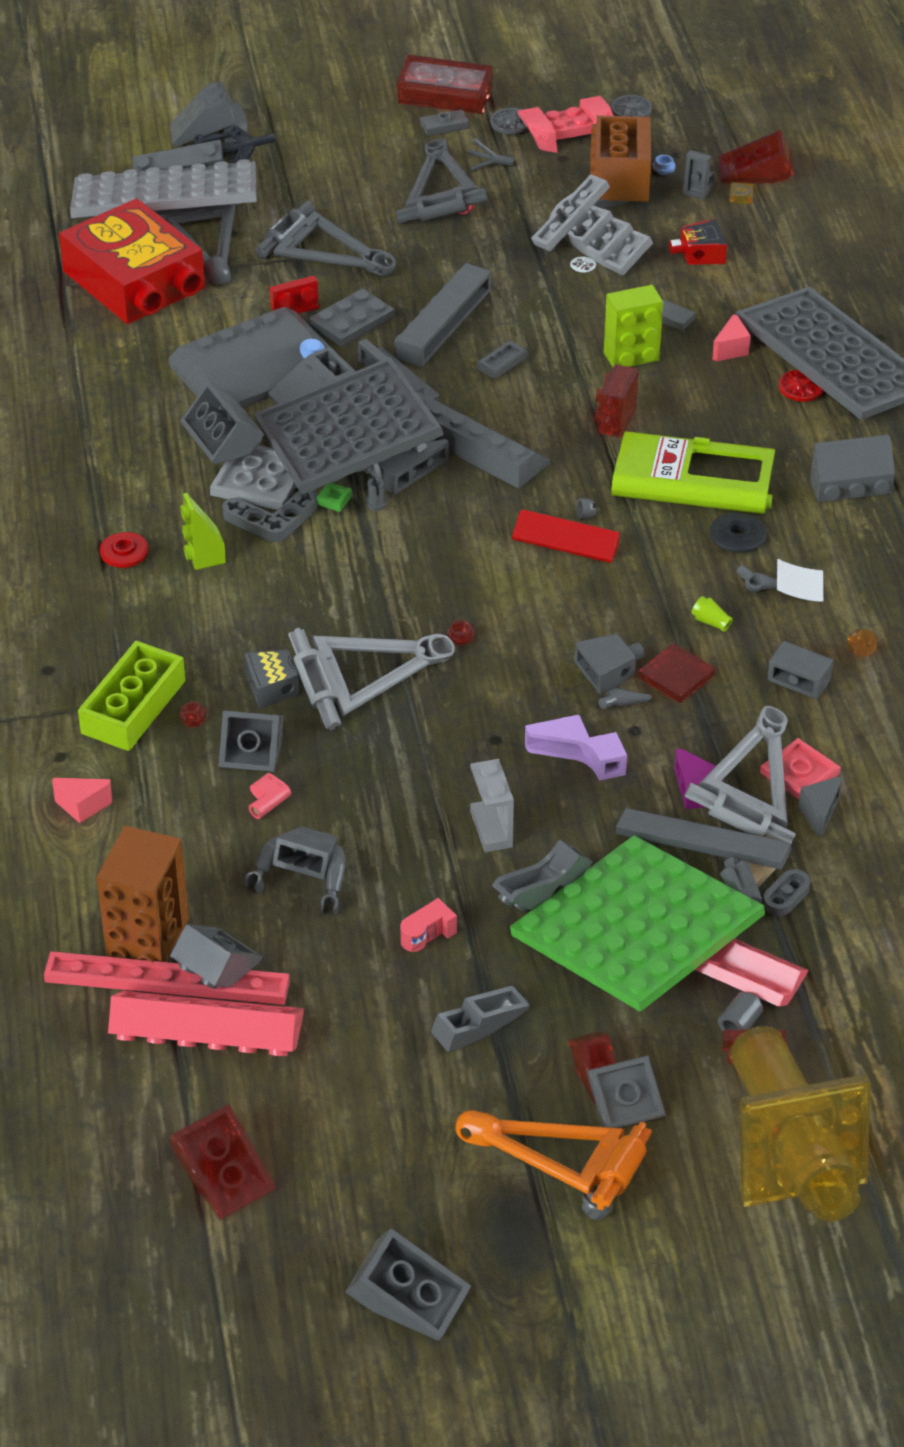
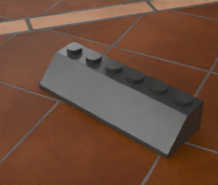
M418 391L416 392L442 427L444 435L437 437L433 441L448 440L449 452L518 489L550 464V459L431 397Z

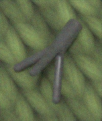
M476 138L473 139V142L486 153L467 150V153L470 155L490 159L471 167V171L493 163L513 166L514 157L495 154Z

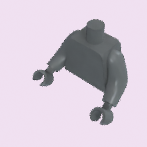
M298 827L277 835L264 844L254 865L256 870L249 872L245 876V884L249 890L252 884L256 882L254 888L256 893H262L265 889L262 876L264 872L268 873L273 865L322 880L326 878L325 890L328 891V894L324 895L321 899V911L324 913V907L327 904H333V915H336L339 911L336 894L341 891L346 863L344 850L341 846L337 845L338 838L336 836L306 827Z

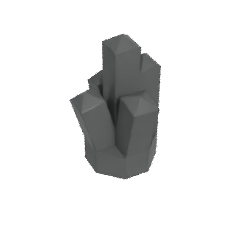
M732 856L724 862L725 868L720 873L724 884L762 904V898L749 863L743 860L739 861V859Z

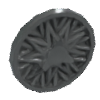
M626 95L615 99L612 102L611 110L614 116L649 117L652 113V104L644 97Z
M504 108L494 112L491 116V126L500 133L518 134L528 130L518 115V111L521 109Z

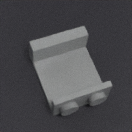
M499 759L471 763V770L482 801L470 803V812L484 852L513 847L514 799Z

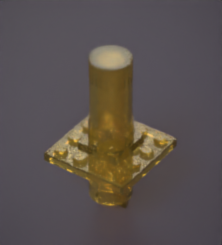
M757 1026V1028L753 1027L749 1031H744V1034H740L738 1039H735L734 1045L731 1047L732 1051H730L732 1063L749 1094L747 1097L740 1098V1199L743 1206L746 1207L798 1196L801 1204L822 1221L834 1222L848 1217L856 1210L860 1203L861 1197L858 1193L860 1184L868 1183L871 1085L868 1076L863 1074L808 1085L778 1030H774L772 1027L768 1028V1026Z

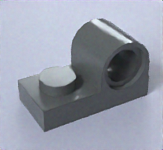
M692 150L687 153L683 194L704 200L711 191L715 180V173L710 171V155Z

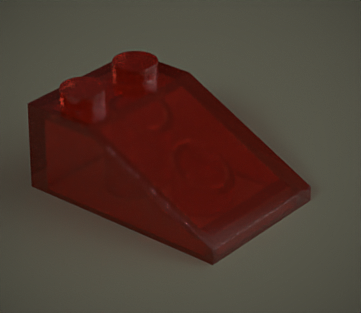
M782 130L719 155L720 173L723 183H775L784 181L794 175L792 152Z
M229 1104L179 1130L169 1140V1144L184 1171L219 1220L276 1189Z

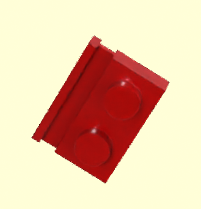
M315 276L270 287L272 311L286 307L301 314L319 309L317 300H319L318 280Z

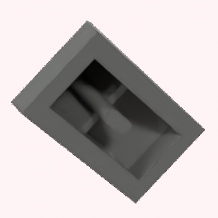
M840 777L827 779L800 789L798 808L819 836H823L840 798L842 778Z

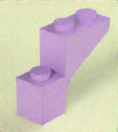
M579 715L525 726V747L530 753L583 762L595 772L599 781L626 775L627 754L616 732L589 738Z

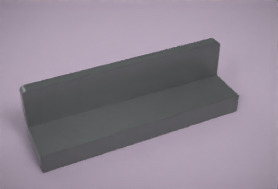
M367 339L358 342V362L364 367L391 357L416 392L418 391L428 397L439 400V394L383 347L377 348Z

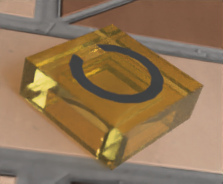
M731 182L729 202L752 204L754 184Z

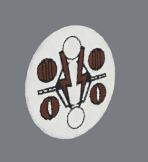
M577 257L571 261L570 265L575 271L589 272L596 267V262L589 257Z

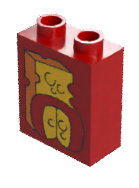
M138 198L59 232L63 272L127 325L147 315H153L160 309L185 297H191L200 290L205 289L202 249Z

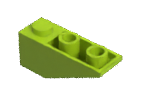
M184 493V505H181L180 509L182 518L186 521V525H182L184 539L188 543V545H184L187 561H192L195 570L226 563L225 546L217 526L189 494Z

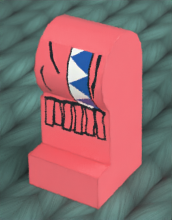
M437 898L401 922L402 947L407 951L417 952L422 950L427 942L441 934L447 939L457 933V915Z

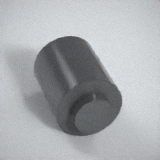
M738 993L718 1018L720 1029L733 1039L743 1038L763 1012L760 999L753 993Z

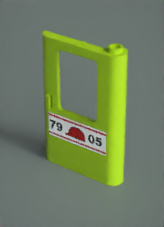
M625 431L614 470L611 496L765 514L766 510H771L773 495L768 494L775 449L712 442L709 438L695 437L694 439ZM705 453L762 461L759 481L748 482L691 475L688 473L692 454Z

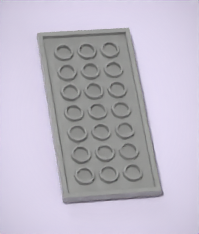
M239 160L237 163L231 164L217 162L212 166H205V164L199 163L192 165L191 168H182V166L176 165L169 167V170H160L153 167L140 172L131 169L117 174L111 171L94 176L89 173L81 174L74 179L70 207L71 218L97 216L136 198L153 211L257 202L255 161Z

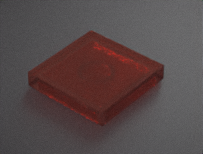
M675 643L669 645L638 670V678L679 703L683 702L715 675V668Z

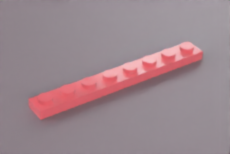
M51 951L44 972V979L47 983L285 1005L290 982L289 974L250 970L232 987L218 986L217 989H213L201 982L202 977L198 974H191L182 970L178 966L179 963L150 962L147 960Z

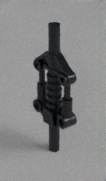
M233 126L230 132L216 133L208 136L197 134L194 137V145L232 136L237 141L236 143L233 141L231 144L225 143L224 146L222 144L223 157L226 154L229 156L232 153H237L234 160L227 161L228 164L237 163L239 160H249L255 147L277 142L275 133L253 138L238 126Z

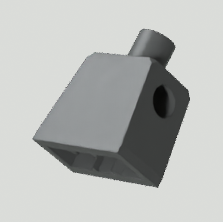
M616 634L577 642L575 649L576 665L600 695L632 679L635 675L636 660L644 657V649L639 642L627 646L621 637Z

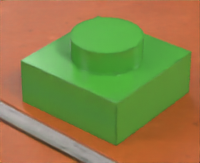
M330 482L317 496V505L341 512L352 497V489Z

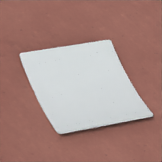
M777 559V590L797 598L822 602L823 570L807 569Z

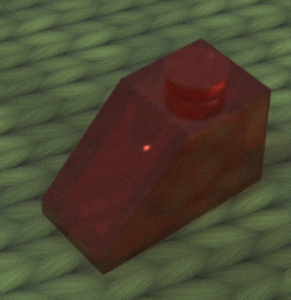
M598 1031L568 1040L576 1071L593 1103L596 1102L587 1072L592 1069L616 1064L609 1035Z

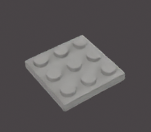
M258 445L250 455L225 461L210 486V495L224 499L238 498L252 505L278 510L290 499L296 485L273 448Z

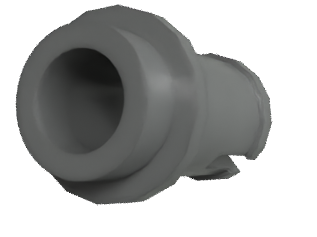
M371 478L367 482L368 497L366 505L371 511L377 512L381 511L386 505L384 481L380 478H375V486H373V478Z

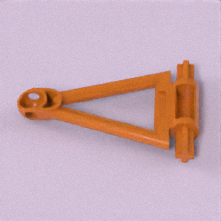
M467 1110L461 1113L456 1121V1133L467 1143L485 1147L494 1146L590 1195L594 1186L598 1185L591 1198V1202L596 1203L599 1210H604L605 1206L609 1207L615 1196L621 1195L625 1191L646 1154L645 1144L652 1133L651 1129L646 1128V1123L640 1122L638 1126L634 1125L630 1134L624 1136L625 1129L499 1120L491 1114L476 1110ZM462 1128H468L472 1136H465L462 1133ZM503 1134L597 1140L600 1142L581 1174Z

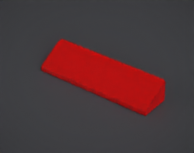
M521 510L512 539L611 563L619 548L620 534L619 532Z

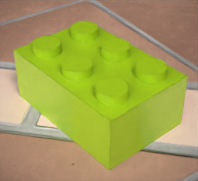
M653 285L606 294L604 354L614 370L659 361L663 300Z

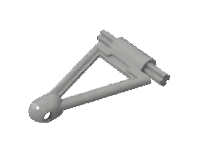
M296 628L294 632H289L288 634L296 653L294 662L311 705L314 709L319 710L325 728H329V730H333L336 726L341 725L334 702L337 703L341 715L345 716L424 667L449 660L455 650L451 639L443 634L425 636L419 641L311 636L314 649H311L304 629ZM332 650L415 654L416 657L350 696Z
M765 706L757 719L756 726L699 783V786L690 783L684 797L709 808V815L748 834L761 837L767 836L771 839L792 844L796 833L786 829L788 821L781 735L785 731L788 722L786 715L777 708ZM760 741L768 744L772 806L722 782Z

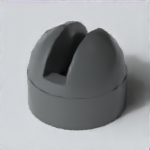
M580 498L577 503L578 518H593L597 513V509H595L597 506L596 502L592 499Z

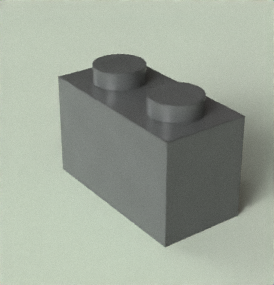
M783 641L769 661L767 680L818 699L831 680L834 660Z

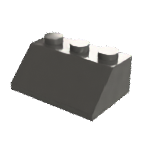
M889 435L814 443L810 484L818 502L892 494L895 471Z

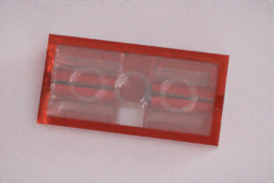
M408 54L397 81L398 103L452 111L462 110L467 113L483 115L493 87V68L491 65Z

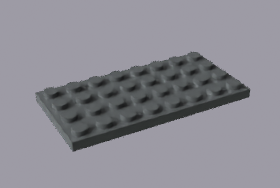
M806 287L736 312V315L748 331L860 420L904 404V359L811 287Z

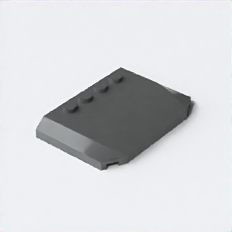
M282 307L179 346L168 359L169 367L196 396L199 395L206 383L210 381L230 393L239 405L244 408L270 398L268 392L304 360L300 353V345L304 340H319L324 345V348L329 347V345L296 311Z

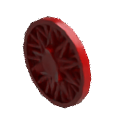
M798 369L784 373L779 379V390L781 393L795 401H813L824 393V390Z
M132 532L112 534L105 538L100 545L102 560L108 565L117 568L136 566L145 560L149 552V545L146 539Z

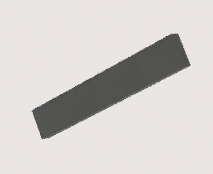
M628 808L625 809L616 826V834L627 837L635 835L646 841L725 858L732 856L739 859V861L743 860L748 863L781 870L791 852V843Z

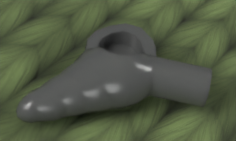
M744 565L738 567L736 573L745 579L747 590L756 593L761 590L777 589V579L762 573H753Z
M613 688L609 690L606 697L599 699V706L602 709L614 705L624 707L650 701L652 696L622 688Z

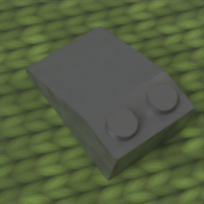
M223 81L208 84L170 123L171 139L174 148L194 140L197 134L205 136L236 124L233 103Z
M390 1228L376 1240L345 1292L372 1312L439 1341L471 1285Z

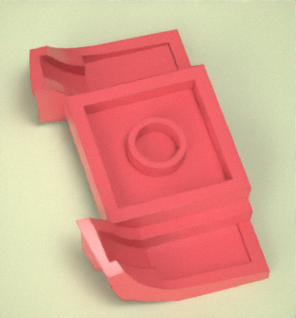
M601 96L580 99V108L570 107L559 112L548 111L544 114L539 107L518 111L519 117L531 132L538 148L558 153L556 140L591 134L592 124H596V115L613 116L610 106Z

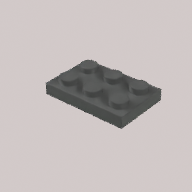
M362 288L309 318V325L342 347L395 317V309Z

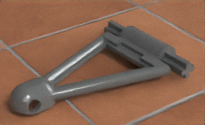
M442 138L425 144L427 155L404 209L397 210L396 215L399 224L420 218L424 222L467 210L466 206L488 201L486 189H478L448 152L447 140ZM443 163L461 185L448 191L421 196L435 164Z
M309 200L298 209H291L265 233L264 241L254 249V253L258 254L259 259H263L274 250V255L360 267L379 276L391 275L396 267L395 258L390 253L379 249H370L315 211L316 207ZM318 226L362 257L295 247ZM386 257L392 260V264L387 262Z
M241 203L154 211L197 246L199 245L179 224L222 217L217 256L209 257L202 249L203 265L209 283L225 284L231 280L227 262L235 205H240Z

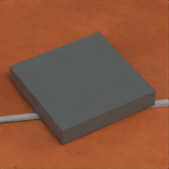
M648 1056L592 1069L587 1072L603 1127L627 1128L639 1125L640 1122L646 1123L667 1116Z

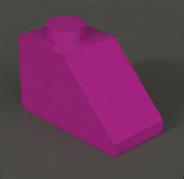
M676 749L674 770L685 809L704 808L705 806L684 797L690 783L699 786V783L715 768V765L683 749Z

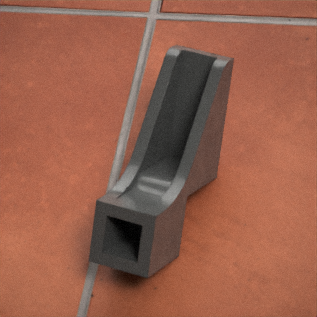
M559 840L550 853L540 862L499 876L492 886L500 892L498 898L511 907L515 905L523 912H527L528 909L534 910L548 900L557 888L565 887L584 875L593 861L573 845Z

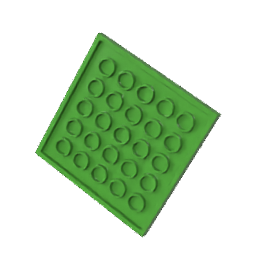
M633 835L587 869L580 878L560 889L544 903L511 925L510 929L513 937L641 1012L764 916L765 910L764 905Z

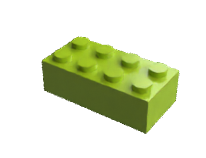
M135 641L78 709L81 734L130 751L186 681L184 658Z

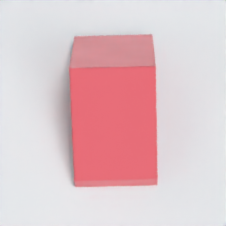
M732 315L714 340L713 361L749 355L750 334L737 315Z
M53 778L55 802L79 823L112 803L110 779Z

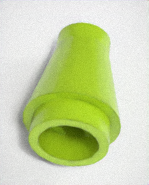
M700 597L691 611V614L695 616V620L718 628L723 632L729 628L733 621V618L728 616L710 597Z

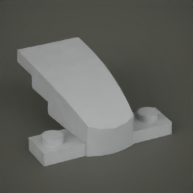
M592 174L587 177L573 194H570L557 204L548 221L531 238L534 245L551 251L564 238L589 258L621 275H624L653 242L650 236L633 230L630 223L614 218L611 211L593 206L610 186L606 180Z

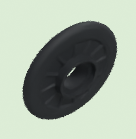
M727 513L719 516L712 522L709 534L712 541L724 550L749 552L764 543L766 528L759 519L752 515ZM737 530V531H742V532H744V533H743V534H734V533H732V531Z

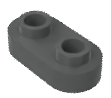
M798 869L784 872L764 893L763 905L765 911L773 916H784L790 913L809 893L810 877L808 874Z

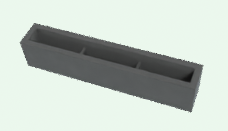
M465 263L459 271H456L454 277L444 284L442 290L436 296H433L431 302L421 309L419 315L396 337L394 343L396 359L423 367L491 291V271Z

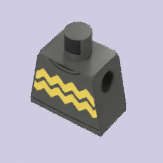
M288 650L244 654L245 673L258 708L299 694L298 679H301Z

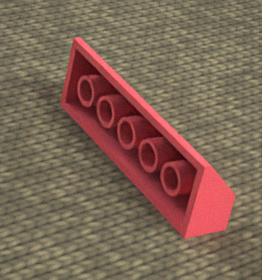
M124 990L111 996L108 1033L117 1034V1039L134 1041L135 1036L147 1037V1042L155 1044H165L166 1039L178 1040L177 1045L185 1047H195L196 1042L208 1043V1048L215 1050H226L227 1045L239 1046V1052L257 1053V1048L269 1049L270 1055L288 1056V1051L292 1052L297 1048L304 1008Z

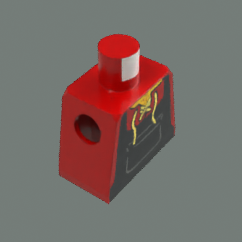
M716 219L685 225L681 228L680 239L669 241L670 253H683L686 262L690 265L726 263L727 243Z

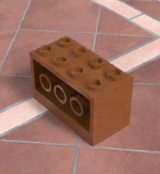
M596 115V124H592L590 174L606 180L610 186L599 199L649 202L651 117Z
M124 825L96 877L107 957L168 962L189 920L182 841L180 838Z

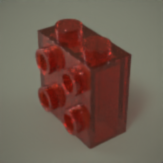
M615 364L611 372L606 373L604 385L602 388H598L596 394V402L599 403L595 414V422H598L597 433L622 438L637 408L639 369Z

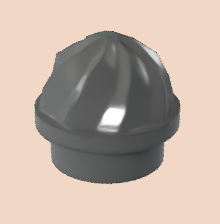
M594 1186L590 1195L583 1194L582 1210L590 1219L602 1220L612 1212L613 1204L611 1203L609 1207L605 1206L604 1210L597 1209V1204L591 1202V1198L598 1186Z

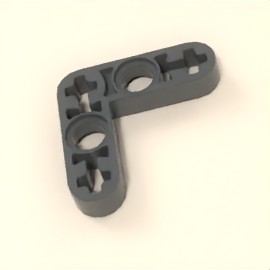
M298 491L274 514L242 499L231 498L224 501L222 505L223 518L227 522L268 541L280 542L286 539L317 510L318 495L315 491L304 494ZM287 514H296L297 516H295V517H286L285 515H287ZM252 518H259V519H261L260 521H257V522H251V521H249V520L252 519Z

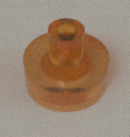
M854 630L848 638V648L857 656L867 657L877 647V638L870 630Z

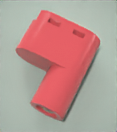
M267 773L250 786V790L257 800L249 805V811L256 819L262 818L291 796L290 788L271 773Z

